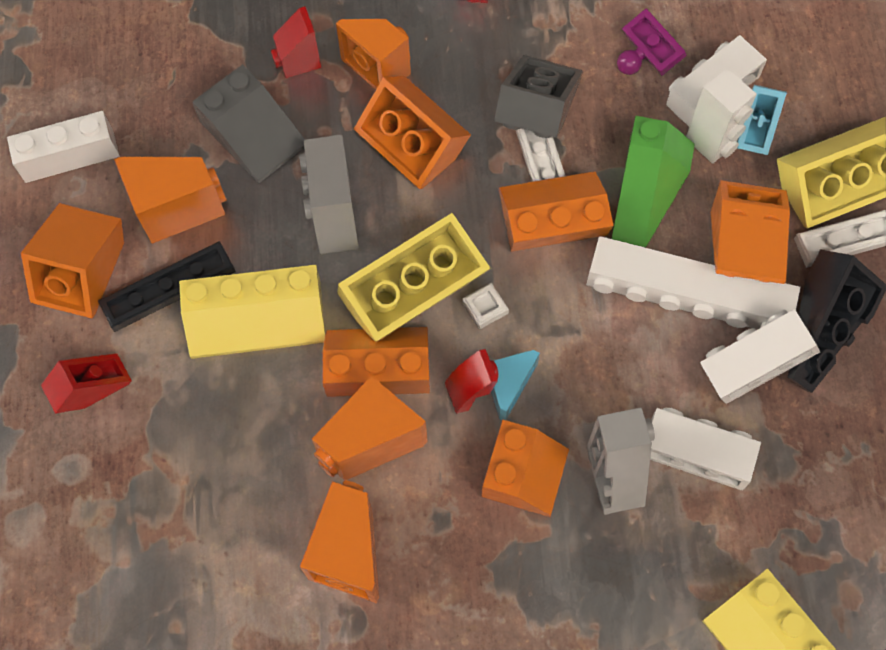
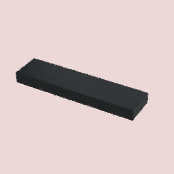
M218 241L98 300L112 330L116 332L179 301V281L231 275L236 271L221 242Z

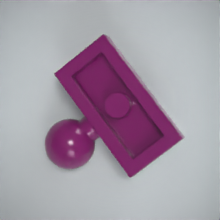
M646 8L622 28L623 33L637 49L622 52L617 59V67L622 73L632 75L640 70L642 60L646 58L658 73L663 76L687 55L685 50Z

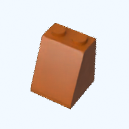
M118 157L114 159L135 214L152 244L225 215L221 203L227 200L214 167L207 169L202 157Z
M59 203L21 252L30 303L93 319L99 307L98 300L102 299L124 245L121 218Z
M373 376L356 391L312 438L316 449L314 455L319 460L318 465L331 477L338 474L343 480L353 478L415 451L428 442L426 421Z
M344 480L342 484L332 481L300 568L310 581L377 603L379 587L373 513L368 493L363 492L364 487L357 483Z

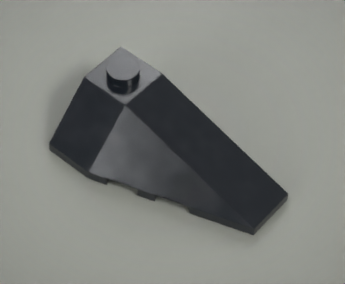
M820 249L805 279L799 317L817 344L820 353L789 369L787 378L807 392L812 393L836 364V354L843 346L849 347L855 340L853 333L860 324H868L874 317L886 292V284L855 256Z

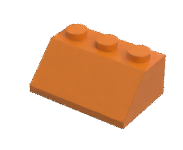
M405 76L383 77L354 127V130L419 189H423L456 160L471 136L467 130Z
M596 171L499 187L511 252L607 236L614 226L608 196Z
M428 327L398 328L378 342H375L364 329L326 330L323 346V387L326 396H353L371 376L394 395L430 393Z

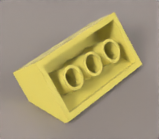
M886 117L777 159L782 190H787L788 200L805 228L808 229L886 198Z
M451 213L340 282L337 294L355 321L375 342H378L489 271L490 266L457 218Z
M316 265L179 281L181 315L191 359L324 343L326 333L321 282Z
M768 568L702 620L725 650H836Z

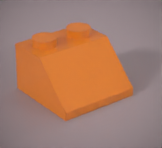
M340 19L336 22L341 60L373 88L377 89L383 77L405 76L407 78L411 74L409 37L400 26L395 27L387 19Z
M503 419L482 486V497L551 517L569 449L538 429Z

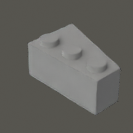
M343 135L305 139V153L299 154L302 173H307L306 176H301L304 196L309 195V198L303 199L306 219L313 218L319 253L321 255L359 249Z
M642 407L597 416L586 448L604 515L646 505L651 441L655 439L652 421L650 418L645 419Z

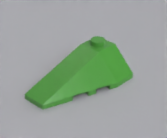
M635 116L611 237L613 240L646 248L668 208L672 205L678 191L689 176L695 144L668 121Z

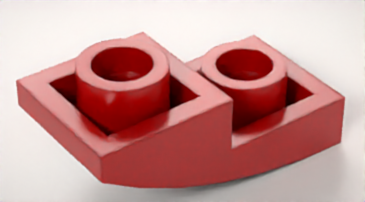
M486 349L479 350L466 359L445 381L456 414L469 411L475 399L489 395L498 382V368L496 363L489 359Z

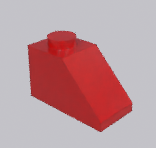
M306 6L299 8L273 35L276 48L271 49L272 58L276 68L282 67L285 78L321 68L315 31Z
M117 353L60 360L43 381L41 387L56 414L85 409L126 387L132 380Z

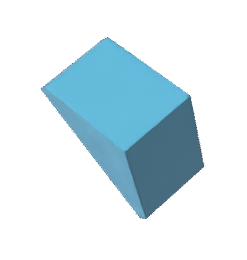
M754 84L752 90L757 95L751 106L753 113L744 123L746 129L737 140V143H739L737 148L768 155L787 92Z
M531 350L494 360L498 368L499 377L491 394L499 419L507 420L538 365L539 352Z

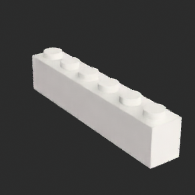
M601 236L598 238L586 284L601 293L615 292L626 295L632 301L644 302L646 300L657 303L667 310L674 311L680 309L692 312L694 316L701 319L715 318L726 321L728 325L733 327H750L760 329L769 324L768 319L780 311L786 310L790 312L793 309L796 310L800 287L787 283H766L754 279L716 274L715 265Z

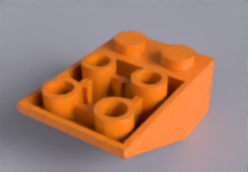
M720 180L710 212L716 274L754 279L766 283L785 284L790 218L787 190Z

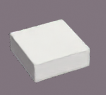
M492 283L462 298L463 305L479 329L500 319L509 312L508 307Z

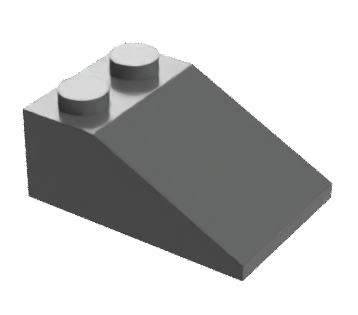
M523 55L501 84L494 121L503 123V126L509 129L518 130L522 128L533 131L536 136L541 138H557L582 78L583 70Z
M243 64L192 101L199 122L258 183H261L305 149L304 137L263 84Z

